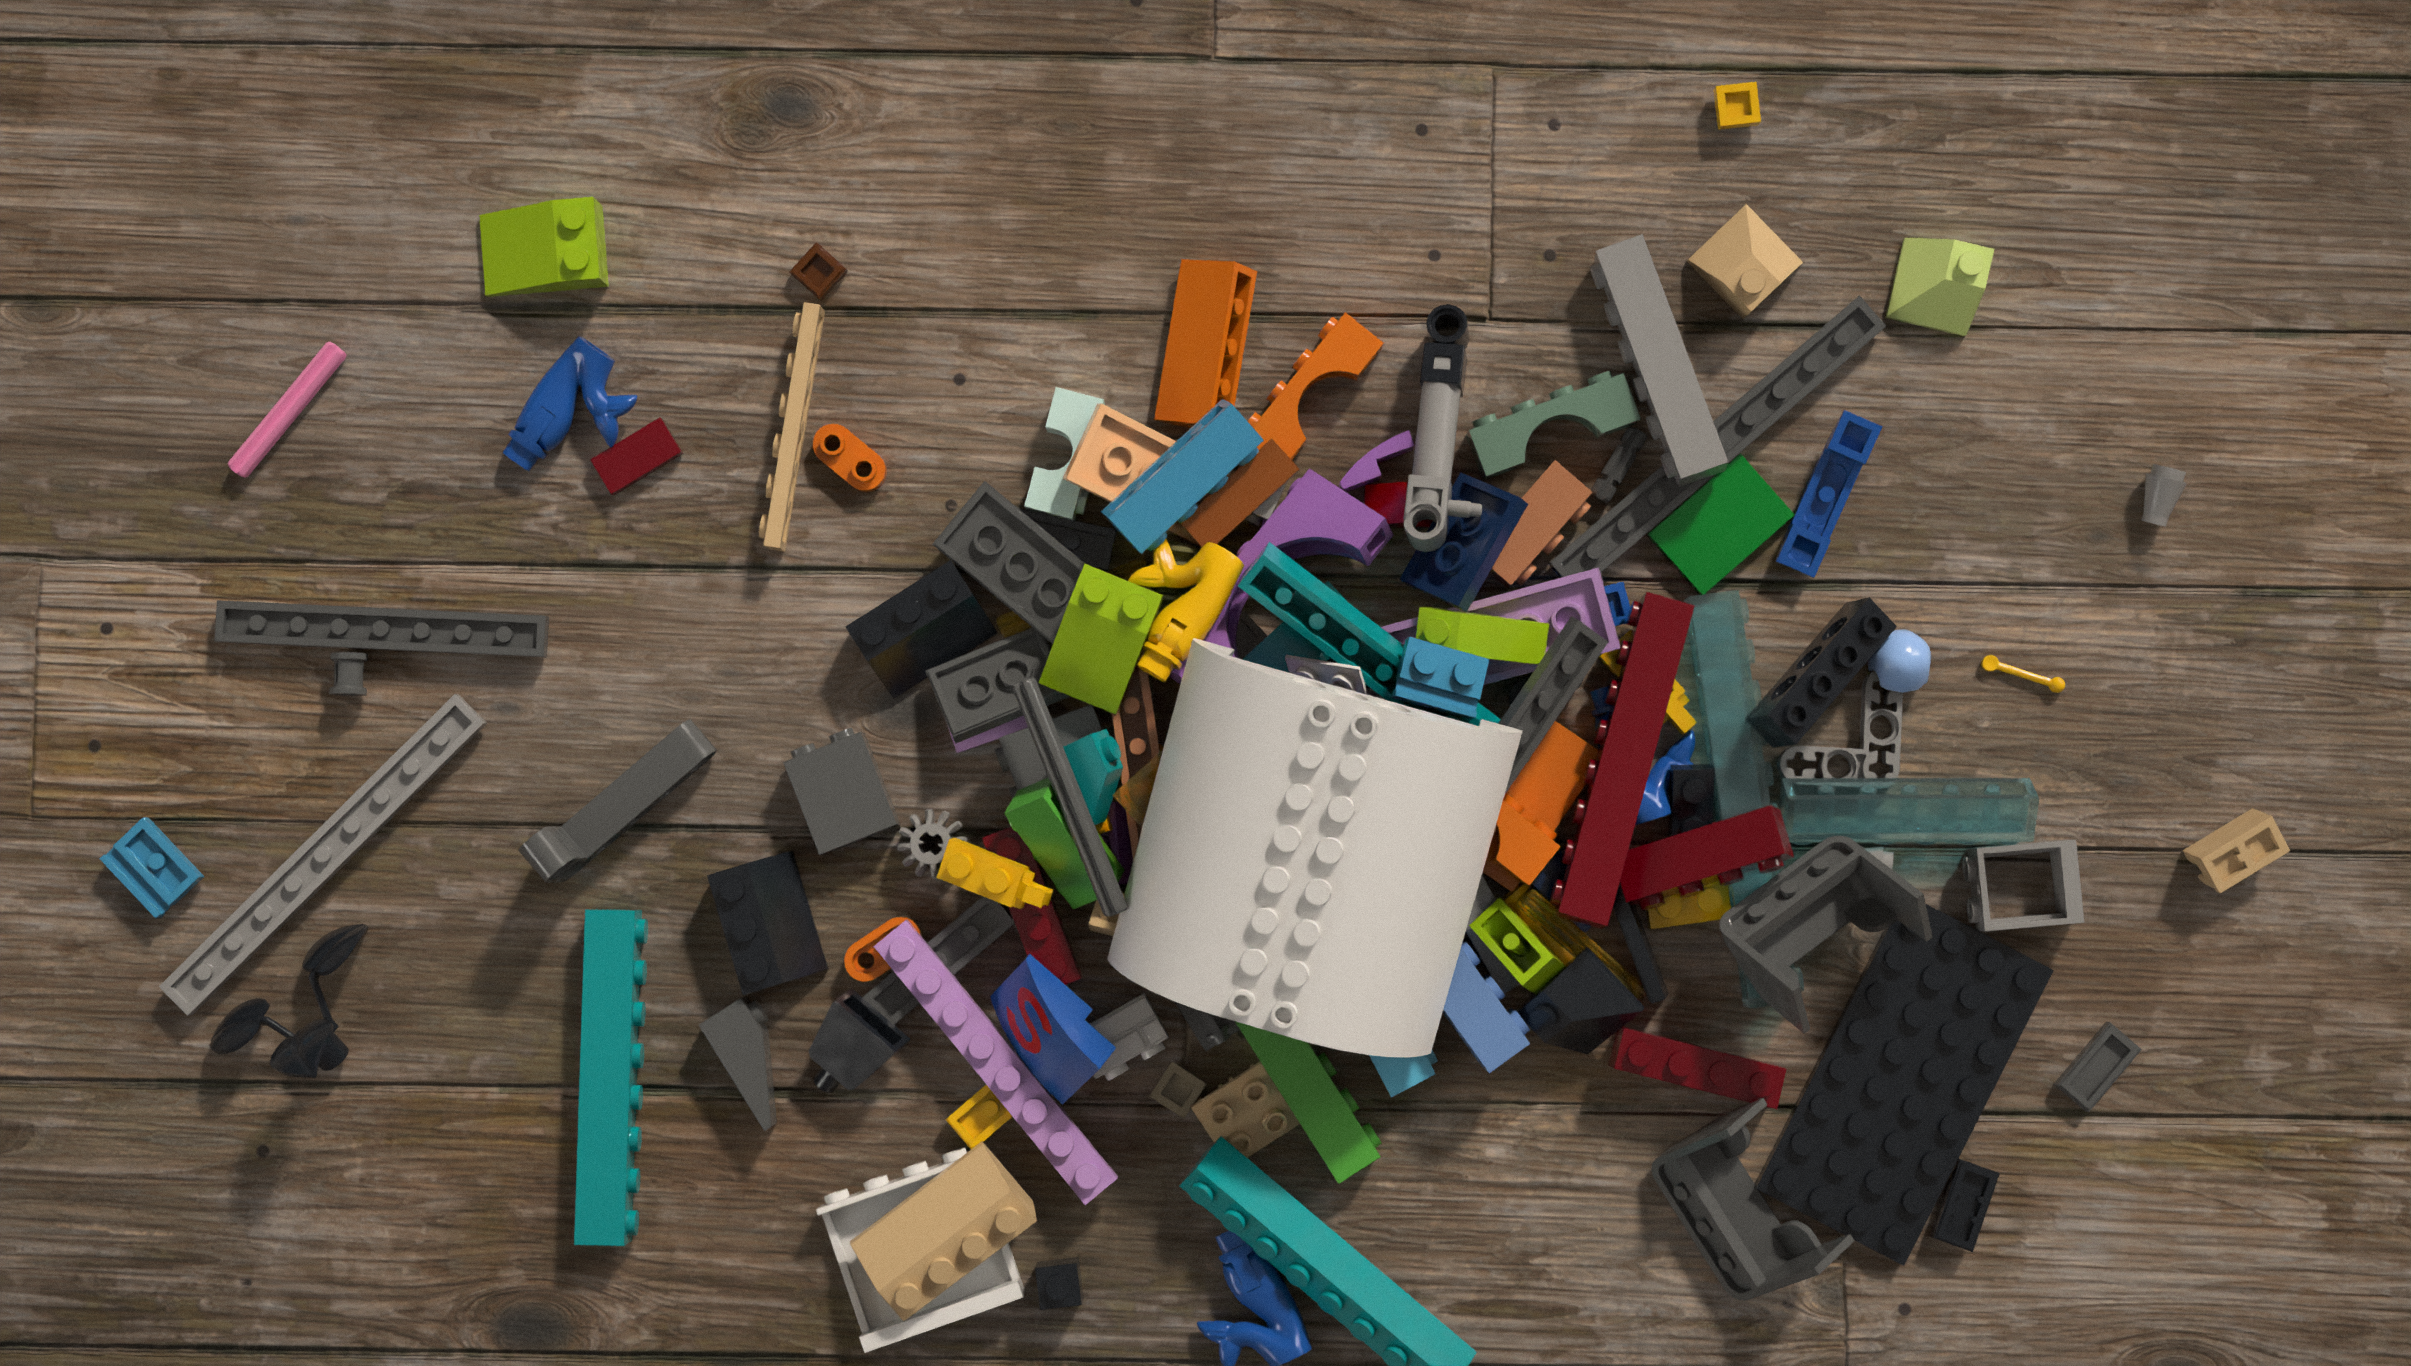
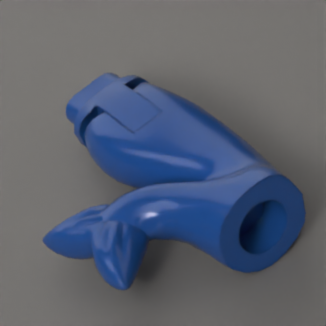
M578 336L551 366L533 390L516 421L515 430H511L508 434L512 439L502 453L527 471L531 470L539 457L545 459L547 453L542 449L547 452L555 449L570 429L579 386L582 388L585 405L593 415L595 425L608 446L612 447L618 437V417L625 415L634 407L637 395L608 396L605 391V385L615 360L585 338Z
M1609 686L1590 692L1596 709L1590 711L1592 716L1595 717V732L1600 719L1607 720L1611 705L1605 703ZM1690 730L1668 750L1666 755L1661 757L1652 767L1635 825L1671 814L1669 799L1670 765H1694L1690 761L1695 749V734L1693 730Z
M1228 1230L1216 1236L1217 1243L1223 1253L1218 1258L1223 1263V1274L1228 1287L1241 1304L1267 1323V1326H1262L1252 1322L1198 1321L1197 1326L1202 1334L1209 1340L1219 1344V1358L1222 1365L1235 1366L1243 1347L1253 1348L1270 1366H1280L1312 1349L1303 1318L1277 1269L1267 1260L1259 1257L1254 1249L1235 1233Z

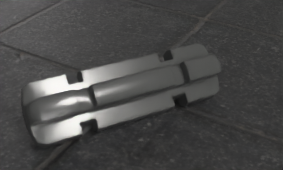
M1631 426L1626 429L1620 439L1622 444L1616 446L1600 473L1602 475L1601 479L1598 478L1591 488L1593 492L1591 495L1595 499L1603 503H1608L1617 490L1615 488L1616 484H1621L1637 457L1635 452H1639L1647 440V436L1639 429Z

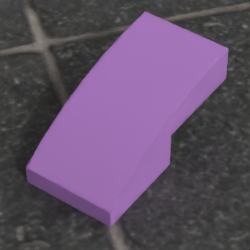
M1409 430L1386 440L1364 455L1342 478L1339 488L1349 492L1379 481L1381 472L1378 463L1413 450L1415 445Z

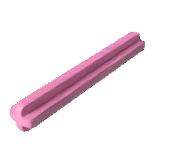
M332 342L325 343L228 461V466L232 471L244 478L253 472L345 360L346 353Z

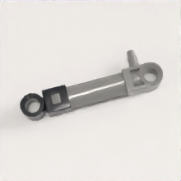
M1450 304L1434 308L1426 321L1429 342H1425L1420 374L1421 398L1412 475L1408 476L1403 517L1409 543L1416 550L1423 552L1434 551L1443 545L1448 534L1449 516L1469 518L1482 515L1481 504L1471 503L1470 501L1451 500V475L1460 397H1463L1467 366L1465 349L1470 339L1466 315L1460 308ZM1451 325L1458 329L1452 336H1442L1438 333L1444 326ZM1429 519L1436 523V527L1427 533L1418 532L1415 529L1416 525L1422 520Z

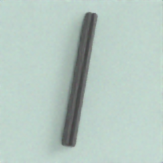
M1034 678L1020 681L1013 686L1014 694L1102 912L1106 917L1121 913L1127 909V904L1037 681Z

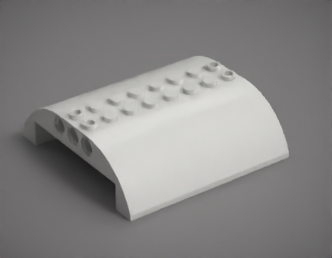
M1193 638L1124 895L1127 909L1119 913L1107 960L1117 971L1131 981L1172 1001L1215 1016L1297 1040L1337 1050L1382 1057L1408 1058L1431 1054L1522 730L1481 719L1479 726L1235 658L1233 657L1235 649Z

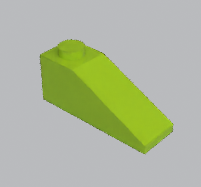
M1426 606L1419 608L1415 638L1487 659L1539 664L1546 654L1550 623Z

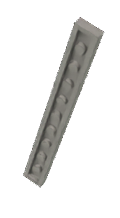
M454 694L159 986L163 992L187 1016L193 1015L488 723L459 694Z

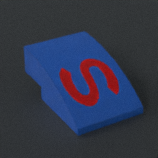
M1031 954L990 996L1000 1024L1015 1051L1030 1072L1062 1105L1103 1066L1116 1049L1113 1044L1085 1021L1093 1009Z

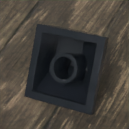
M1586 947L1565 964V967L1536 994L1531 993L1517 1012L1544 1043L1589 1054L1641 1013L1645 1007L1604 963Z

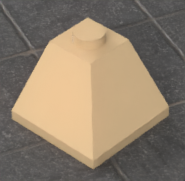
M1747 204L1687 260L1695 271L1742 319L1747 317L1803 263Z

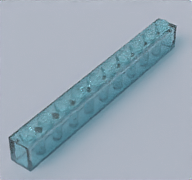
M1739 590L1690 596L1684 599V602L1695 605L1688 634L1707 763L1712 764L1715 769L1714 810L1716 822L1769 805L1778 808L1775 802L1770 803L1768 787L1773 786L1774 779L1771 763L1764 762L1762 746L1767 745V741L1745 719L1761 701L1758 680H1752L1750 664L1755 663L1754 644L1752 639L1746 640L1744 623H1749L1747 601L1745 598L1740 599ZM1786 860L1783 861V863H1784V867H1783V868L1786 867ZM1759 869L1743 873L1744 880L1728 885L1731 908L1780 873V869L1763 874L1759 872ZM1737 962L1743 1007L1751 1009L1770 1006L1759 996ZM1792 964L1790 968L1797 973L1800 982V990L1804 991V980L1801 968L1795 967L1794 964Z

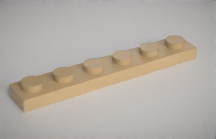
M804 302L802 313L796 312L793 322V337H798L796 352L789 353L786 364V377H791L789 393L782 394L779 407V417L785 419L782 434L776 433L773 442L772 456L778 458L776 473L769 474L766 484V498H771L769 515H762L759 526V538L764 539L763 546L770 550L786 551L825 311L819 304Z

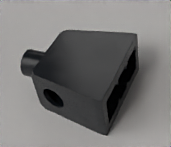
M851 988L832 1003L809 1049L810 1058L821 1066L813 1081L820 1090L826 1093H833L839 1084H842L847 1090L853 1091L907 1045L911 1039Z

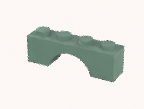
M1606 371L1587 379L1589 384L1587 387L1574 391L1572 385L1549 393L1551 400L1535 405L1534 399L1511 407L1512 414L1497 420L1494 413L1473 421L1474 428L1467 432L1466 438L1482 480L1484 481L1520 468L1525 463L1526 445L1530 435L1534 430L1547 422L1569 420L1579 423L1592 432L1597 439L1636 425L1641 418L1624 373L1612 377L1611 371Z

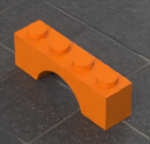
M1346 312L1339 321L1332 317L1318 334L1322 342L1314 352L1307 348L1292 366L1297 373L1289 383L1286 384L1281 380L1269 394L1266 400L1271 405L1264 414L1260 416L1255 412L1247 421L1264 440L1257 448L1260 449L1272 438L1286 455L1293 460L1306 444V437L1298 420V405L1305 392L1312 385L1326 378L1344 377L1357 381L1382 350L1384 342Z
M1505 794L1495 826L1497 848L1493 860L1525 886H1530L1561 846L1553 841L1557 834L1539 819L1533 825L1521 815L1525 808L1511 796Z

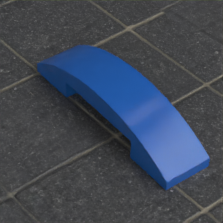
M1843 410L1794 512L1795 515L1792 517L1784 536L1776 562L1812 578L1815 577L1831 542L1830 536L1858 474L1870 456L1882 426Z

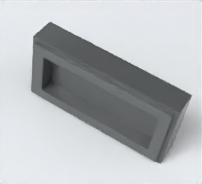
M2105 1022L2055 1081L2054 1085L2080 1108L2090 1112L2142 1049L2111 1022Z

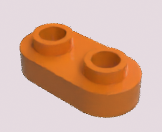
M827 424L816 432L813 438L815 455L853 488L861 492H871L878 489L884 483L887 475L885 462L875 451L848 429L839 424ZM831 437L840 439V447L835 451H829L826 448V442ZM862 463H869L872 466V472L867 477L858 475L857 469Z
M907 917L892 918L852 944L844 958L845 968L849 975L858 981L867 982L880 977L892 969L874 946L907 919L922 936L919 926ZM864 952H868L874 957V964L870 968H864L860 964L859 959Z

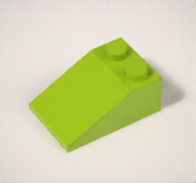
M594 197L550 200L479 215L486 297L609 287L603 206Z
M1084 564L1067 605L1039 684L1116 715L1142 653L1143 645L1148 638L1149 630L1162 604L1163 595Z

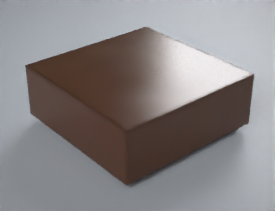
M817 242L789 271L797 281L820 301L825 298L848 272L841 263Z

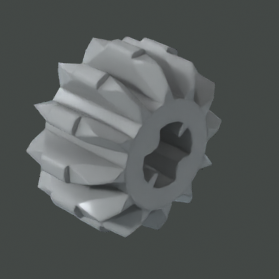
M926 809V824H923L916 814H912L909 818L916 830L912 831L906 827L900 828L899 833L911 839L910 843L897 844V850H911L912 852L911 855L902 861L904 866H910L916 860L920 861L915 875L923 876L928 864H930L932 878L938 879L936 877L940 868L939 864L942 862L950 838H954L953 833L960 830L963 826L960 821H956L948 828L945 827L950 817L949 812L943 811L939 816L938 822L935 823L933 809ZM926 834L934 837L941 836L943 844H938V846L942 847L938 854L934 851H924L922 844H927V841L923 840ZM956 837L960 840L968 842L967 837Z

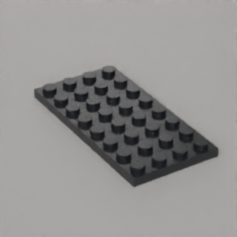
M1927 904L1926 908L1932 932V938L1927 942L1898 920L1884 929L1754 1187L1844 1235L1850 1234L1855 1241L1903 1266L1915 1246L2054 971Z

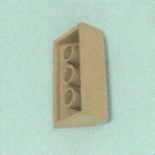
M982 1141L852 1239L850 1245L877 1292L897 1315L905 1321L1037 1221L1033 1200Z

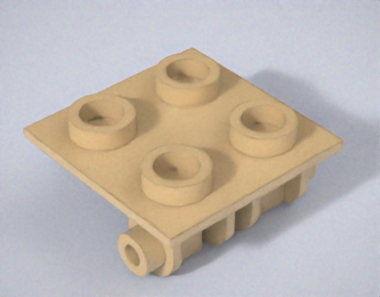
M1261 1062L1255 1065L1253 1063L1250 1064L1248 1070L1234 1079L1230 1077L1228 1079L1229 1082L1224 1085L1219 1084L1218 1089L1204 1098H1197L1198 1102L1190 1106L1213 1142L1222 1136L1246 1158L1300 1124Z

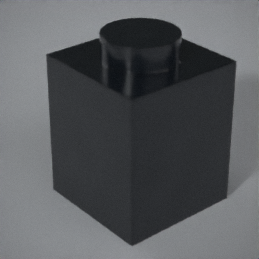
M1079 1257L1037 1262L1035 1272L1040 1310L1082 1305L1084 1296Z

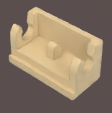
M2252 808L2187 847L2183 852L2187 860L2192 864H2196L2202 873L2198 875V878L2220 894L2290 852V849L2273 817Z

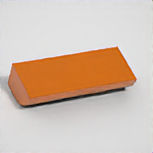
M1181 259L1154 420L1191 428L1222 399L1232 403L1235 407L1257 271L1235 261Z
M1555 721L1506 794L1525 808L1521 815L1534 825L1539 819L1554 831L1586 783H1583V778L1589 759L1596 760L1599 750ZM1495 829L1482 874L1513 892L1520 881L1493 860L1497 848V833Z

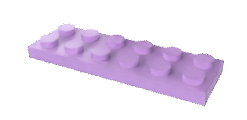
M1599 568L1474 601L1467 611L1470 613L1550 623L1546 652L1571 616L1608 641L1601 653L1621 648ZM1455 607L1448 608L1449 610L1462 611ZM1418 617L1381 628L1404 645L1406 638L1416 637ZM1490 659L1484 685L1534 672L1538 664Z

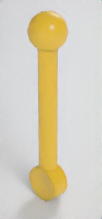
M1994 655L1985 656L1981 660V666L1985 671L1999 670L2048 686L2054 693H2060L2065 688V682L2060 677L2050 679L1999 662L1998 658Z

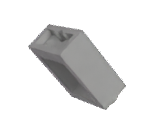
M2075 839L1967 848L1968 857L1963 858L1962 868L1965 881L1970 882L1972 898L1967 899L1966 907L1968 920L1970 923H1974L1975 930L1996 931L2084 923ZM2050 852L2056 913L1990 918L1984 858Z

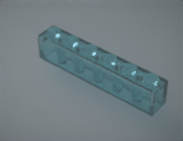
M1782 778L1779 809L1789 841L1797 845L1822 842L1832 836H1846L1855 842H1875L1881 845H1890L1895 842H1916L1923 845H1931L1936 842H1958L1964 845H1972L1977 842H1999L2013 845L2018 842H2034L2039 797L2030 778Z

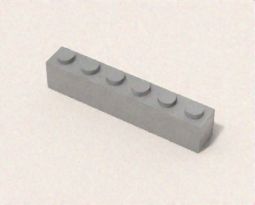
M1643 234L1596 250L1595 264L1590 266L1592 278L1597 289L1604 287L1609 302L1604 303L1605 312L1611 327L1618 325L1623 340L1618 341L1620 353L1625 364H1633L1637 375L1636 378L1632 379L1633 387L1639 402L1646 400L1651 415L1646 417L1648 428L1654 440L1661 439L1665 454L1660 455L1667 477H1675L1678 487L1725 471L1728 459Z

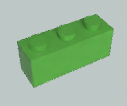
M1049 778L1017 790L1004 815L1007 817L1012 829L1020 835L1028 846L1035 861L1041 864L1054 882L1057 891L1064 896L1072 909L1098 900ZM1099 835L1117 882H1119L1125 870Z

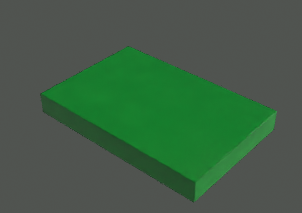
M1740 453L1728 463L1725 471L1712 477L1647 534V537L1700 596H1703L1795 514Z

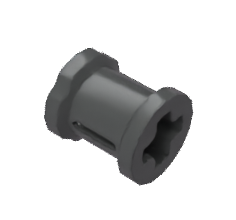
M332 652L330 659L334 661V686L329 688V694L338 696H367V689L363 687L364 662L368 661V654Z

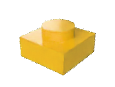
M1757 82L1721 85L1714 88L1718 130L1759 126L1761 115Z

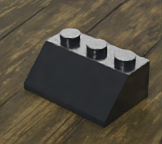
M951 560L845 626L893 699L927 679L926 670L963 656L998 634Z
M793 851L707 875L743 995L829 969Z

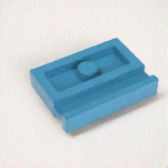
M1408 637L1405 639L1396 676L1397 681L1391 698L1472 720L1476 718V708L1481 697L1490 659Z
M149 817L140 819L113 845V848L107 854L99 858L155 918H162L172 905L181 900L205 877Z

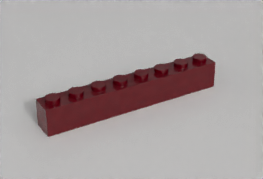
M1646 592L1641 597L1640 602H1632L1626 624L1633 626L1629 642L1622 640L1621 648L1618 650L1616 664L1622 665L1618 681L1611 680L1605 698V703L1611 705L1607 720L1600 719L1594 738V743L1600 745L1597 759H1589L1583 778V783L1589 784L1586 799H1578L1572 818V823L1578 824L1575 839H1567L1561 858V863L1567 864L1564 879H1556L1550 898V903L1556 905L1555 916L1600 929L1608 926L1695 605Z

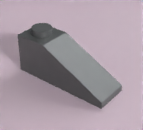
M746 996L700 1023L699 1027L759 1124L766 1131L777 1124L769 1031L764 1025L769 1020L757 1000L750 1002Z

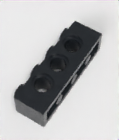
M1870 597L1845 603L1745 719L1772 748L1796 745L1897 626Z

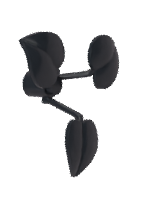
M356 924L333 930L321 937L310 948L303 960L302 967L306 972H310L308 978L324 1019L312 1021L294 1034L270 1017L264 1016L270 1007L267 1000L262 998L251 999L241 1003L224 1017L213 1034L209 1044L210 1048L217 1054L234 1052L254 1037L259 1026H268L287 1038L278 1045L271 1056L270 1065L275 1071L292 1077L316 1078L318 1066L323 1071H329L337 1067L348 1055L349 1048L334 1033L339 1026L332 1019L319 984L320 975L326 976L331 974L343 964L369 927L366 924Z

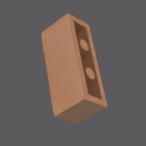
M1555 460L1522 497L1528 503V506L1489 573L1507 589L1514 582L1522 586L1537 569L1531 563L1541 551L1549 555L1564 538L1558 531L1565 523L1570 520L1573 524H1576L1588 511L1591 505L1586 502V499L1593 492Z

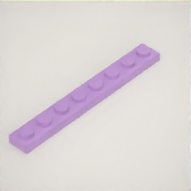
M908 919L874 946L1085 1205L1118 1179L1117 1174L1053 1096L1030 1072L1017 1052Z

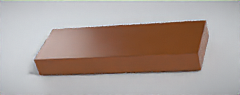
M1271 438L1259 449L1257 455L1250 462L1238 468L1220 490L1203 500L1198 505L1194 514L1180 524L1201 547L1207 542L1218 545L1300 469Z

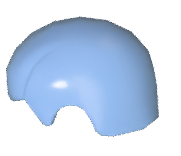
M1906 629L1894 630L1867 661L1868 670H1874L1877 673L1880 686L1886 690L1901 693L1918 690L1928 682L1931 651L1924 639Z

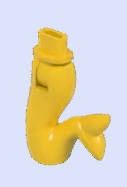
M1165 539L1154 550L1153 564L1135 571L1130 576L1129 582L1145 587L1165 586L1177 589L1196 585L1166 606L1155 618L1148 633V642L1146 641L1143 645L1145 653L1137 664L1141 670L1162 682H1166L1173 669H1181V661L1183 662L1188 658L1192 639L1203 640L1232 593L1244 568L1243 562L1237 556L1215 543L1207 542L1186 564L1177 565L1169 543Z

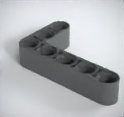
M688 719L668 734L562 826L544 827L530 837L518 851L545 883L567 881L711 759L717 752V749L695 723Z

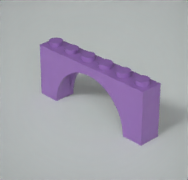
M1309 468L1302 478H1298L1292 483L1287 497L1274 510L1268 520H1263L1262 527L1252 540L1245 542L1238 550L1236 556L1243 562L1244 568L1222 612L1203 641L1235 649L1233 657L1239 658L1236 643L1237 625L1242 608L1249 595L1239 588L1238 584L1246 570L1269 542L1292 560L1310 555L1332 554L1352 558L1369 566L1393 536L1385 517ZM1187 659L1183 662L1181 661L1182 667L1180 670L1173 669L1169 675L1170 678L1179 684L1182 681Z

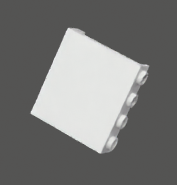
M965 1147L943 1154V1163L928 1167L926 1161H922L903 1168L904 1176L889 1181L886 1174L863 1183L865 1190L849 1195L847 1188L824 1196L826 1203L816 1209L818 1215L822 1214L862 1332L859 1338L864 1353L1024 1297L1025 1289L1010 1245L1007 1243L939 1296L903 1321L877 1292L850 1245L852 1239L966 1154Z

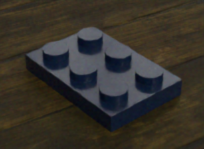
M1460 473L1452 486L1451 500L1470 501L1471 503L1481 504L1482 515L1469 518L1449 516L1448 534L1443 545L1430 552L1416 550L1400 580L1418 591L1467 612L1527 508L1528 503L1516 495ZM1432 521L1427 532L1432 531L1436 527L1434 521Z

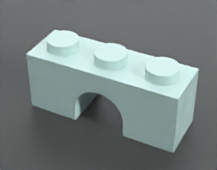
M1056 387L1045 427L1047 432L1061 435L1070 441L1073 447L1072 459L1096 405L1100 403L1105 405L1104 399ZM1071 459L1064 467L1057 470L1034 467L1024 505L1026 510L1074 521L1076 513L1084 515L1089 492L1062 479Z

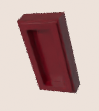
M659 417L593 457L590 461L610 494L614 496L684 453L664 420Z

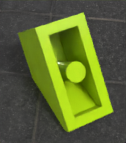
M1500 897L1469 925L1518 982L1534 994L1539 992L1565 967L1564 963Z

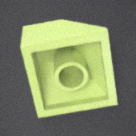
M1904 238L1885 318L1965 337L1986 288L1994 249L1955 239Z

